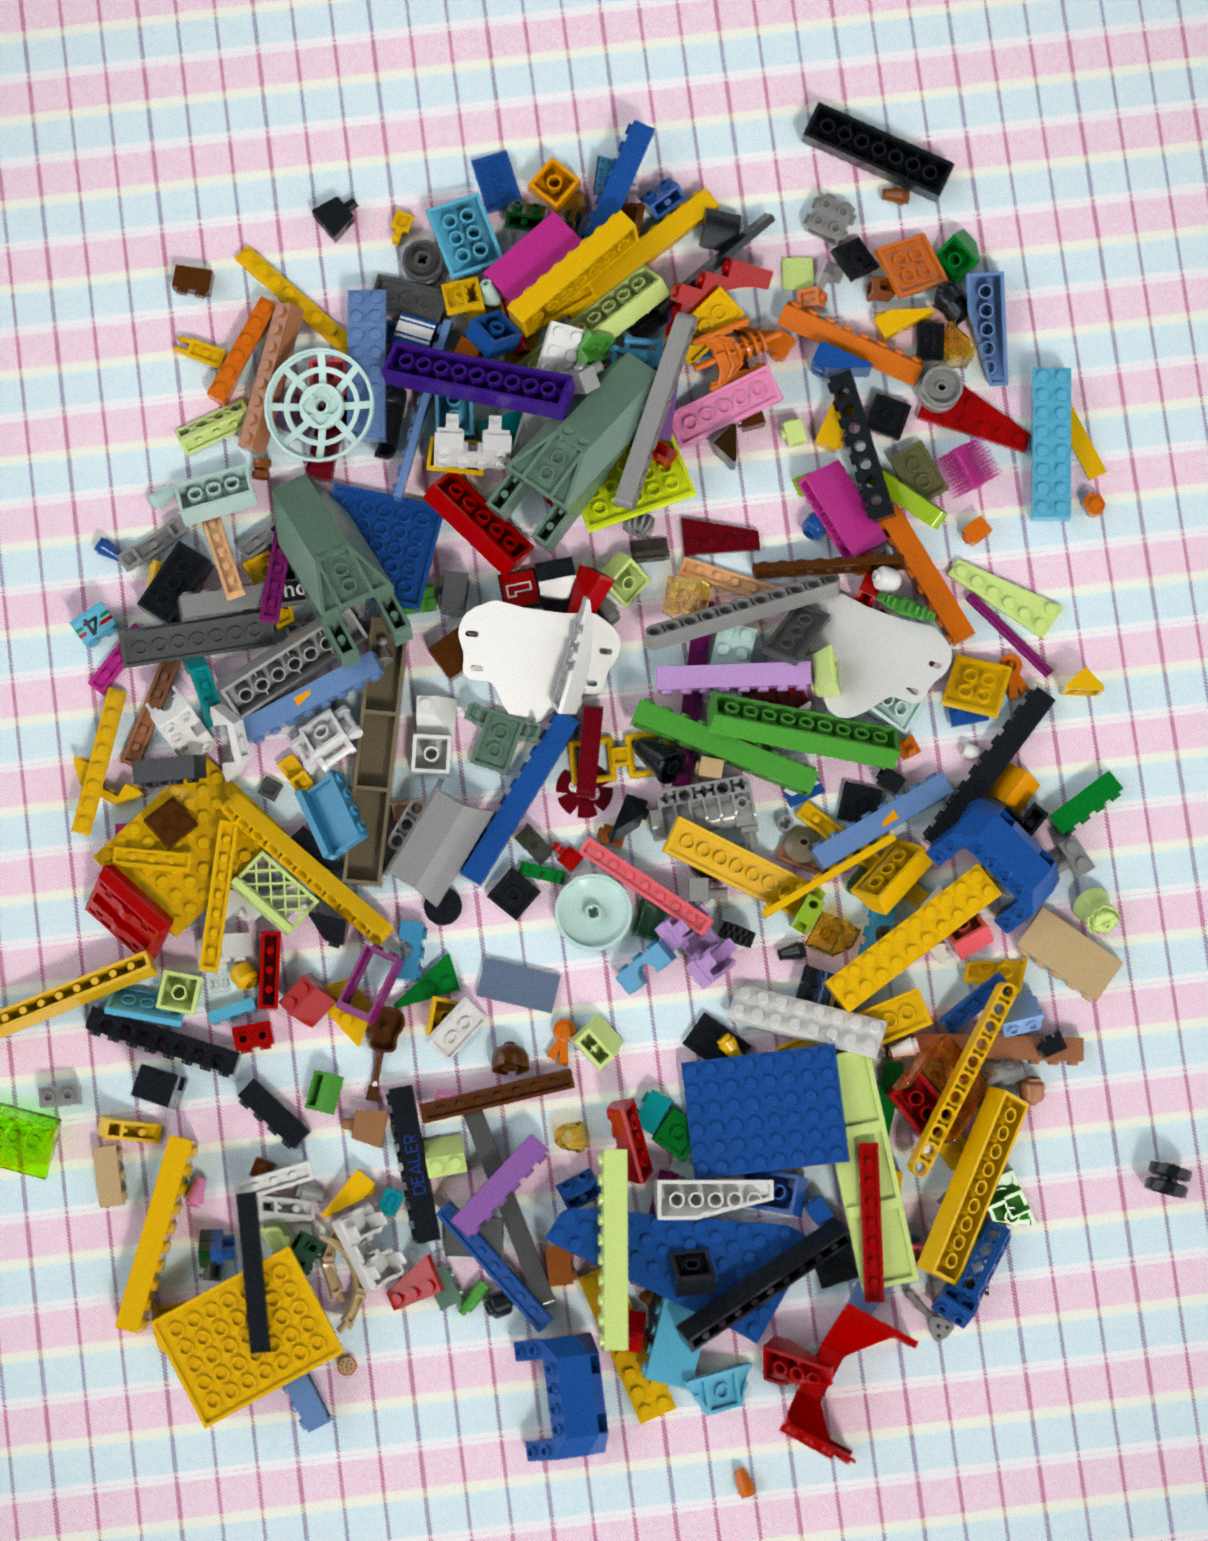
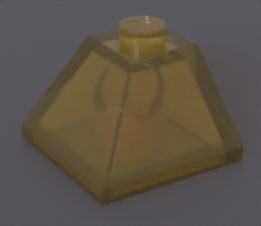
M822 911L804 945L834 957L853 948L861 930L844 919Z

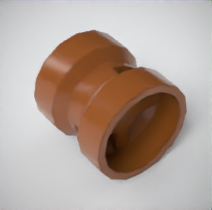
M261 457L253 458L254 470L252 471L251 478L270 480L271 473L269 468L271 467L272 460Z

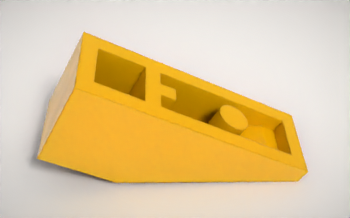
M933 308L892 309L887 312L883 310L875 315L872 324L881 340L886 342L917 325V322H923L932 317L934 310Z
M100 1115L97 1134L103 1139L159 1144L163 1125L120 1116Z
M357 1169L321 1214V1217L327 1218L365 1200L366 1197L370 1199L377 1190L374 1188L377 1184Z

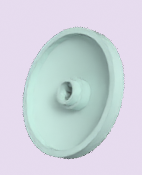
M585 874L571 880L561 890L555 905V920L560 933L571 945L585 951H601L617 944L627 933L632 919V905L627 892L616 880L602 874Z

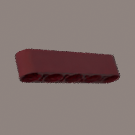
M584 704L576 797L595 799L603 706Z

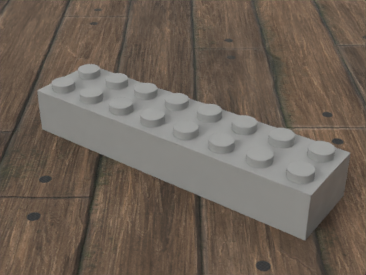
M351 608L341 612L342 620L355 645L357 646L367 640L369 637ZM316 619L220 680L216 685L233 712L243 719L336 660L337 657Z

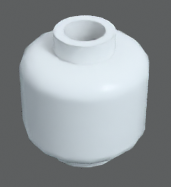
M881 566L872 574L873 585L877 590L892 593L898 590L901 585L902 578L896 569Z

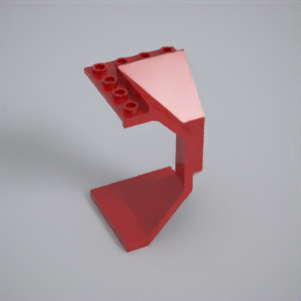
M846 1302L815 1356L833 1366L834 1377L843 1358L847 1355L891 1338L914 1349L919 1341ZM799 1385L779 1431L831 1460L835 1455L840 1461L848 1465L850 1462L855 1464L857 1460L851 1456L853 1451L836 1443L829 1437L821 1406V1400L829 1386Z

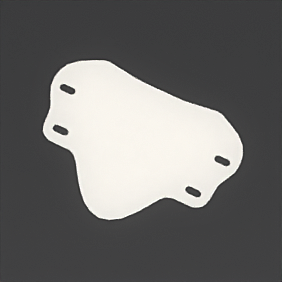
M841 593L836 597L807 605L831 614L830 621L808 650L812 651L813 655L829 645L833 646L838 661L841 694L825 696L823 699L829 711L839 718L856 717L889 697H896L909 703H919L924 699L932 684L940 679L950 667L952 660L951 648L939 631L930 625L897 618L867 607ZM804 655V656L802 657V659L800 660V662H802V661H811V662H812V655H811V656ZM929 662L940 663L942 667L940 669L931 667ZM910 687L918 690V694L913 695L907 693L906 688Z
M493 600L474 607L464 615L458 631L463 649V672L465 676L469 679L492 683L510 716L534 723L544 721L555 711L552 701L578 613L530 609L499 600ZM592 613V650L587 680H595L597 685L588 686L587 690L583 691V694L589 695L598 694L603 690L608 671L617 660L621 646L619 634L614 627L594 613ZM466 631H477L479 635L477 637L466 636ZM600 649H611L612 654H601ZM472 665L483 666V671H472L470 667Z

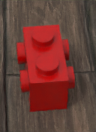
M270 1020L232 1027L235 1050L237 1052L241 1051V1054L252 1053L254 1048H260V1051L272 1049L271 1045H276L273 1025ZM263 1033H266L265 1039L261 1038ZM247 1037V1041L243 1043L242 1039Z

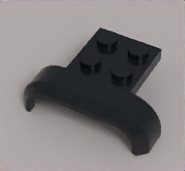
M388 386L387 443H378L374 458L390 460L396 454L407 401V391L405 388ZM346 412L345 421H344V424H345L346 426H347V412Z

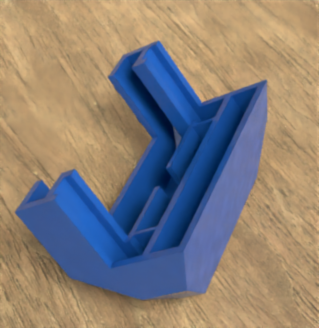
M980 798L969 802L958 822L936 838L925 853L940 867L965 847L1005 886L1015 898L1000 908L998 912L1000 915L994 919V922L1006 934L1031 917L1052 894L1060 880L1057 862L1002 807Z
M591 1332L513 1342L516 1362L543 1360L552 1438L525 1442L527 1461L560 1460L606 1452L609 1432L599 1352Z

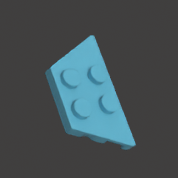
M750 1362L742 1363L684 1380V1384L703 1413L710 1416L742 1406L744 1392L748 1385L746 1378L749 1369L752 1370L753 1365Z

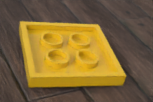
M957 654L941 705L998 719L1011 677L1012 667Z

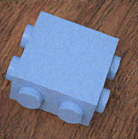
M1030 989L1022 990L1020 994L1017 993L1001 1026L1004 1038L1042 1029L1043 1011L1038 1009L1037 996H1033ZM996 1004L994 1007V1012L998 1013L1000 1010V1005Z

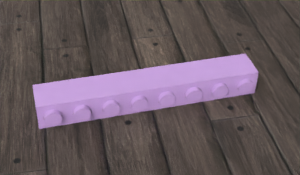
M811 661L799 662L797 666L786 662L657 666V692H661V695H672L673 692L688 695L692 694V691H699L700 694H710L711 691L719 690V693H730V690L746 693L750 692V689H757V692H768L769 689L776 688L777 691H788V688L804 691L812 685Z

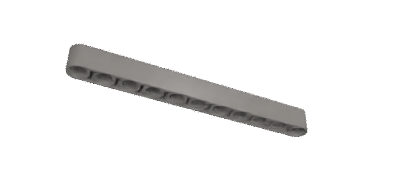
M677 312L615 495V506L629 510L636 508L653 458L652 450L655 451L697 326V316Z
M838 574L817 575L649 625L646 628V645L651 650H659L836 597L840 593V576Z

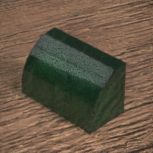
M641 899L631 936L658 942L660 936L654 929L664 921L666 911L648 899Z

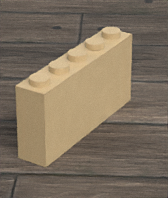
M1044 907L1039 910L1015 945L1018 948V953L1024 957L1029 956L1034 959L1033 963L1040 968H1047L1052 977L1057 980L1059 978L1064 980L1068 988L1073 991L1077 989L1082 993L1081 997L1089 1002H1095L1099 999L1123 964L1121 960Z

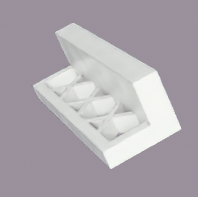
M309 1160L301 1161L233 1182L235 1198L238 1193L257 1192V1197L314 1180Z

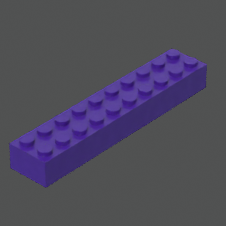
M398 341L394 342L382 370L386 385L564 420L576 390L573 376Z

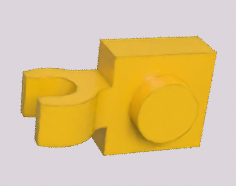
M400 210L396 211L391 224V229L395 230L391 239L392 244L399 246L403 233L409 235L415 215Z

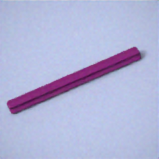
M972 592L966 597V601L1044 677H1048L1052 673L1053 669L975 593Z

